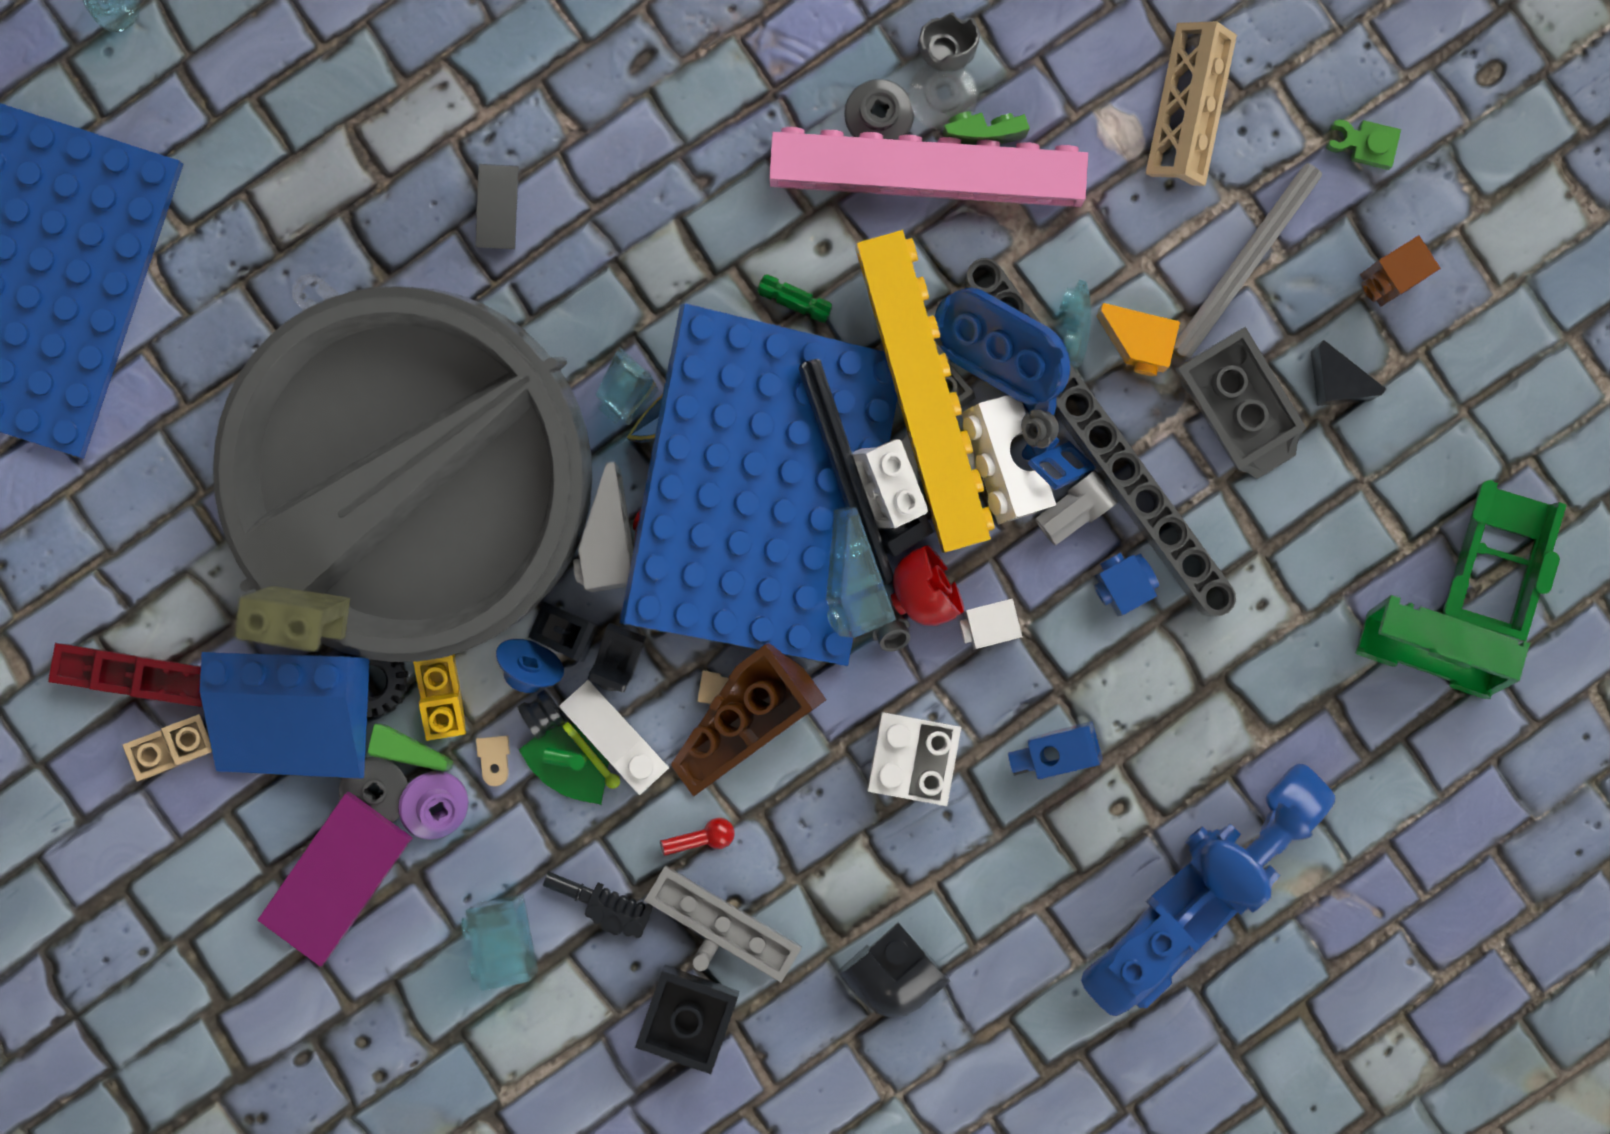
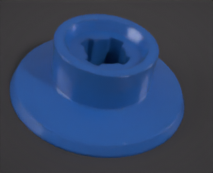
M509 639L497 647L496 658L500 668L504 671V679L509 686L517 691L535 693L540 688L555 685L563 678L564 667L560 659L551 650L534 641Z

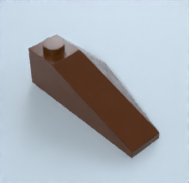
M767 643L734 668L729 676V680L719 695L714 698L709 706V710L699 725L693 730L671 763V766L694 797L827 699L802 666Z

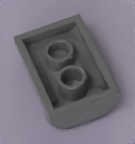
M1246 327L1227 336L1175 369L1179 375L1182 388L1192 396L1237 470L1251 474L1258 479L1296 456L1299 438L1307 428Z

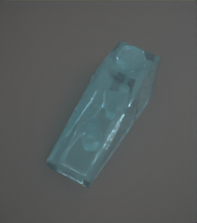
M621 348L614 355L599 386L596 397L602 402L598 409L615 424L621 419L629 425L656 395L659 389L651 374Z
M841 507L834 510L826 596L830 610L827 611V616L831 627L835 632L839 633V636L852 638L896 620L857 508Z

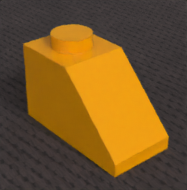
M1102 303L1096 317L1125 364L1134 365L1135 372L1147 376H1157L1158 372L1164 373L1170 366L1180 321Z

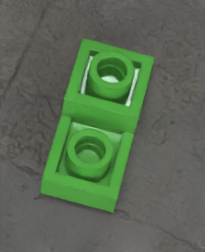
M966 111L951 117L948 120L949 124L944 126L942 135L943 137L958 138L961 140V144L977 145L979 140H994L1004 144L1026 138L1030 127L1025 114L1014 117L1013 113L1001 115L993 119L991 126L987 127L982 112L972 115L970 111Z

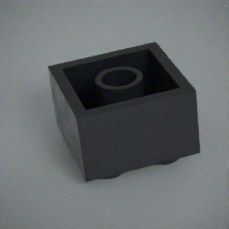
M664 965L635 1048L712 1074L740 991Z

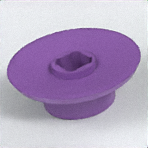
M441 771L424 773L413 779L402 792L398 806L400 820L405 829L418 838L426 840L443 838L454 832L463 822L468 810L469 800L467 791L462 782L449 773ZM441 802L443 809L431 815L430 807Z

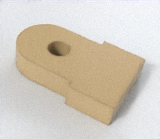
M702 671L697 702L711 704L729 678L721 677L720 673Z
M509 735L476 738L477 757H481L483 780L490 786L504 784L509 776L507 754H510ZM493 764H496L499 767V771L497 773H494L491 770Z

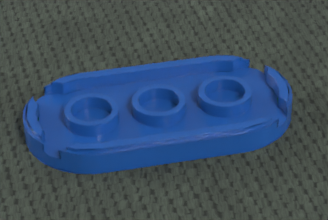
M964 288L955 291L953 294L945 297L938 305L935 318L939 328L940 341L943 344L940 348L954 364L1017 401L1029 405L1052 400L1066 387L1070 375V359L1063 341L1052 329L977 288Z

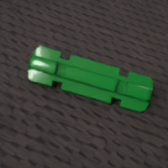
M768 274L762 277L757 288L759 295L769 300L773 297L777 299L776 303L803 315L806 313L811 314L810 318L821 323L827 321L832 311L831 302L820 297L816 300L813 298V294L786 282L781 284L779 279Z

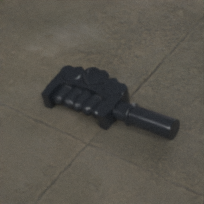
M548 871L543 886L571 897L575 901L588 904L585 909V916L591 918L596 924L601 923L602 929L613 935H619L623 931L625 936L641 937L652 913L653 906L649 903L645 907L643 902L637 903L635 899L628 900L626 895L619 896V893L616 891L611 893L610 889H603L604 884L600 882L597 883L593 890L584 886L583 883H576Z

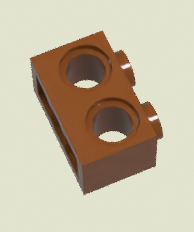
M1418 235L1360 274L1363 279L1361 286L1367 297L1373 302L1377 301L1380 307H1382L1441 268L1420 235Z

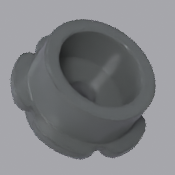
M1040 409L1032 410L1031 414H1026L1021 422L1024 440L1032 447L1038 446L1040 449L1048 447L1056 439L1059 432L1055 416L1050 412Z
M895 615L885 616L879 620L877 627L873 629L872 637L875 641H878L881 648L885 651L899 650L910 641L908 629L910 624L903 617L898 618Z

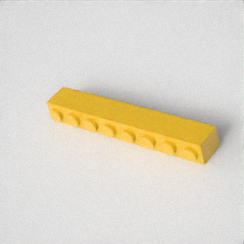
M903 230L857 242L855 246L856 254L941 552L945 553L991 540L989 531L995 530L993 518L989 507L982 508L978 495L979 492L984 491L982 479L977 468L971 470L967 454L973 453L972 444L967 430L960 431L956 416L962 415L960 402L956 392L949 393L945 379L951 376L949 363L945 353L938 355L934 339L940 338L939 328L935 316H927L923 302L929 299L927 286L923 276L916 277L913 262L918 261L914 241L912 238L905 239Z

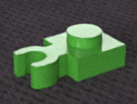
M1335 120L1331 124L1330 129L1343 133L1344 141L1330 140L1326 145V149L1335 153L1350 149L1353 150L1352 162L1390 170L1393 167L1401 129L1365 120L1359 124L1358 130H1355L1345 120Z

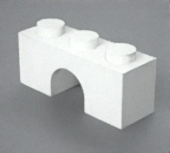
M1009 395L979 403L962 412L963 430H967L976 457L975 465L979 470L980 476L983 478L988 493V505L991 512L995 515L998 525L1041 512L1056 505L1050 485L1035 470H1023L1012 460L1010 445L1013 438L1022 434L1021 422L1026 413L1022 402Z

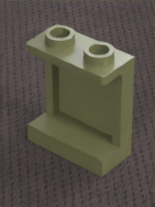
M269 586L240 597L236 638L315 651L320 648L321 637L339 640L346 637L350 598Z

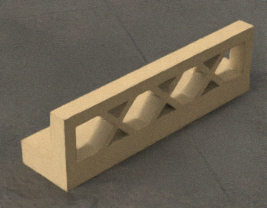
M1217 21L1177 23L1145 173L1151 177L1180 178L1192 186H1206L1237 37L1235 33ZM1188 34H1201L1199 46L1188 55L1185 51ZM1190 69L1193 74L1191 84L1180 93L1177 88L1179 78ZM1182 107L1185 112L1183 122L1172 130L1169 126L1171 116ZM1174 145L1177 150L1174 165L1161 166L1163 153Z

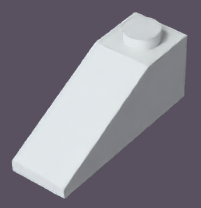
M589 680L559 706L639 795L669 769L664 761Z

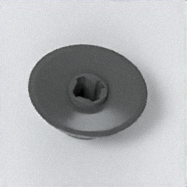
M885 79L869 80L860 84L849 95L844 111L845 122L853 137H859V134L863 132H875L882 134L883 139L898 140L900 135H907L912 127L914 107L910 96L900 85ZM879 104V106L888 109L884 118H880L875 114L872 115L874 105Z
M365 757L364 778H341L339 799L341 800L344 794L349 791L393 823L399 818V800L408 783L402 771L394 763L383 758ZM373 783H377L381 790H383V795L380 798H376L370 792L369 788Z

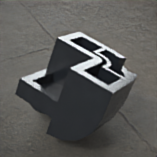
M899 922L870 947L866 945L838 970L839 976L867 1007L876 1014L891 1018L907 1016L918 1010L950 982L949 977L929 954L916 943Z

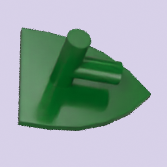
M571 723L572 727L608 769L609 761L574 723ZM562 725L547 730L546 735L540 739L534 737L519 749L530 770L545 785L563 796L602 805L605 777L563 729Z

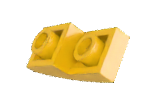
M455 655L413 662L420 694L419 708L426 741L465 735V718Z

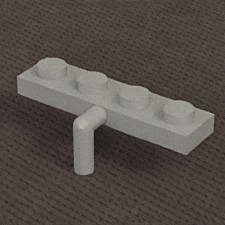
M666 865L644 900L705 937L693 960V966L698 971H704L708 968L711 959L720 946L782 983L802 949V946Z

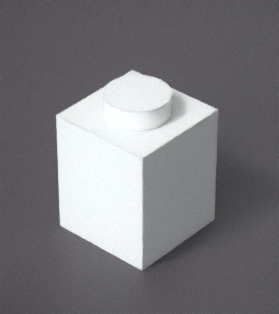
M1013 598L964 611L965 619L959 620L964 643L972 642L973 650L1022 637Z

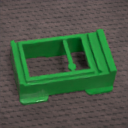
M1487 480L1478 486L1477 498L1442 614L1519 640V642H1526L1540 594H1547L1551 591L1558 569L1560 557L1553 550L1567 504L1561 502L1546 504L1498 489V483ZM1485 525L1533 539L1534 543L1529 559L1487 547L1485 543H1480ZM1477 553H1487L1526 566L1510 623L1462 609Z
M1390 595L1367 612L1355 652L1359 656L1392 667H1396L1400 663L1449 680L1451 688L1482 699H1491L1493 694L1519 682L1530 646L1528 642L1524 641L1518 644L1519 640L1422 606L1418 609H1413V603L1399 604L1401 598Z

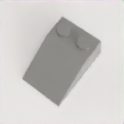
M615 462L606 463L578 549L580 559L573 560L576 582L584 585V589L590 592L626 587L630 571L633 545L622 473Z

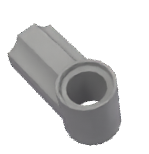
M1093 471L1067 491L1068 495L1058 501L1055 506L1043 511L1035 519L1039 528L1054 546L1086 522H1093L1118 503V500L1096 471Z

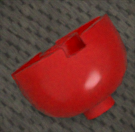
M930 545L917 548L902 558L894 571L893 587L895 592L890 597L900 615L907 613L914 622L926 626H938L950 622L958 615L964 613V604L955 581L950 584L944 571L948 570L947 566Z

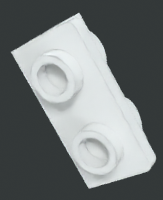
M895 439L877 448H861L852 452L878 528H896L928 512L927 505L901 440Z

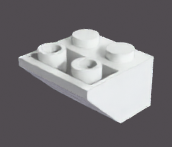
M881 712L867 791L947 806L961 727Z

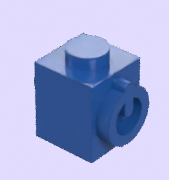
M1120 552L1100 563L1103 571L1094 575L1098 581L1094 585L1098 597L1105 606L1111 604L1117 616H1123L1157 597L1154 590L1160 586L1154 571L1141 553L1136 556L1133 554L1124 559Z

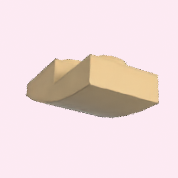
M200 714L161 728L160 731L122 744L136 782L163 773L212 752L210 739Z

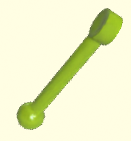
M568 721L563 724V729L605 777L606 786L610 789H616L621 783L620 777L607 769Z

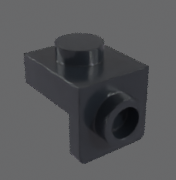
M609 623L595 663L589 672L588 679L596 682L598 686L605 690L625 692L633 678L646 636Z

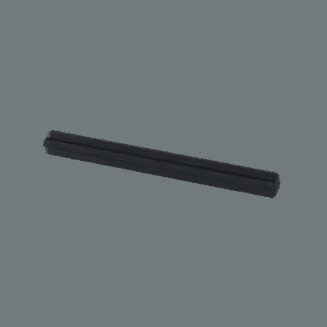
M819 359L808 360L799 365V372L871 582L876 588L889 585L893 581L894 574L824 369Z

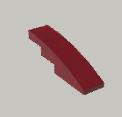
M55 642L48 679L50 683L203 707L200 696L201 666Z

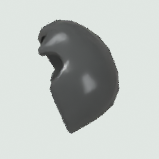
M951 12L942 18L931 19L921 28L917 46L923 59L929 66L939 71H958L973 60L979 44L980 31L973 18L963 21Z

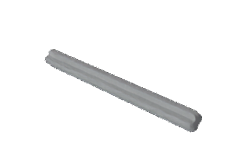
M1306 163L1300 169L1178 337L1173 350L1174 354L1184 360L1191 358L1320 180L1322 173L1318 168Z

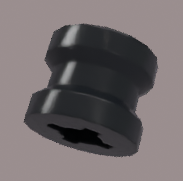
M546 690L539 692L536 700L533 702H524L517 706L526 725L537 739L545 736L547 729L550 727H559L565 723L561 711Z

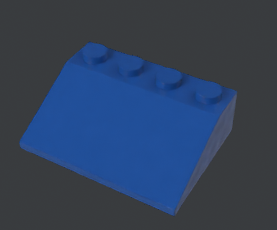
M202 652L200 696L216 771L364 778L370 659L359 657Z

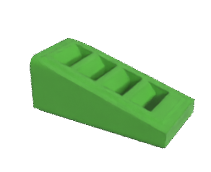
M374 724L368 749L369 756L441 771L452 769L453 760L449 759V757L386 724Z

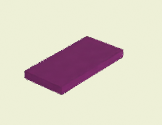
M348 791L339 801L257 921L322 967L413 837Z

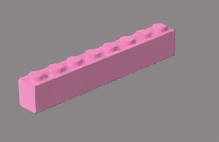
M784 127L781 129V132L772 133L769 180L770 187L1081 207L1086 199L1088 152H1079V148L1072 145H1059L1055 147V150L1039 149L1040 145L1029 142L1017 143L1016 148L1000 147V142L994 140H979L977 145L961 144L960 139L952 137L939 138L938 142H922V137L917 135H900L898 140L883 139L882 134L875 132H863L859 134V137H846L844 132L839 130H822L820 135L805 134V130L802 128Z

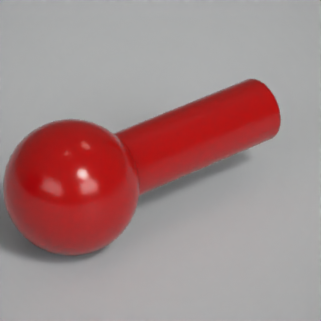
M714 818L702 830L660 840V846L664 856L704 845H709L714 849H724L733 842L735 830L727 819Z

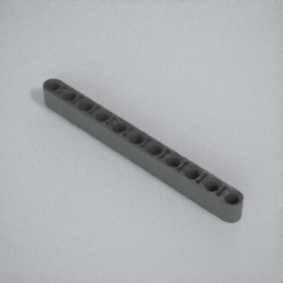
M980 258L969 266L964 279L965 288H977L1002 302H1009L1018 311L1040 322L1002 268L994 260ZM979 270H985L992 275L994 283L988 288L979 287L974 283L973 274ZM1070 364L1069 379L1064 390L1057 396L1055 414L1088 460L1096 467V471L1196 609L1208 617L1222 616L1229 613L1234 608L1236 602V593L1233 587ZM1067 398H1080L1085 404L1084 414L1081 416L1071 415L1066 409ZM1099 428L1106 432L1108 444L1105 448H1097L1090 443V430ZM1116 460H1123L1129 464L1131 476L1128 480H1119L1114 476L1112 466ZM1139 492L1149 493L1153 497L1154 508L1150 513L1142 512L1137 508L1136 496ZM1163 524H1170L1177 531V540L1173 545L1163 543L1159 537V530ZM1187 556L1195 557L1200 563L1201 569L1196 577H1190L1184 573L1182 563ZM1210 588L1219 589L1224 597L1222 606L1217 610L1212 609L1206 602V594Z

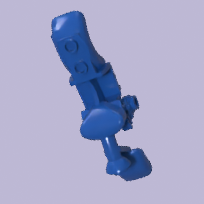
M1305 764L1292 766L1267 793L1265 800L1271 812L1266 817L1259 833L1260 836L1246 849L1235 843L1241 834L1231 823L1220 830L1215 829L1214 831H1207L1201 826L1189 836L1185 843L1190 847L1189 852L1193 857L1191 862L1145 901L1149 907L1142 913L1132 928L1109 951L1083 972L1081 978L1083 988L1105 1012L1116 1017L1127 1012L1135 1005L1139 1008L1147 1009L1172 984V976L1237 913L1241 915L1247 909L1253 913L1271 898V886L1281 875L1271 865L1265 868L1263 866L1277 854L1283 852L1292 840H1302L1313 836L1311 831L1323 820L1335 804L1333 791L1310 767Z

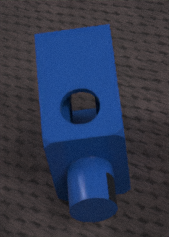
M1093 721L1033 736L1027 740L1028 748L1008 752L1014 776L1035 771L1038 780L1097 766L1103 760ZM1056 748L1059 752V759L1049 761L1044 755V749Z

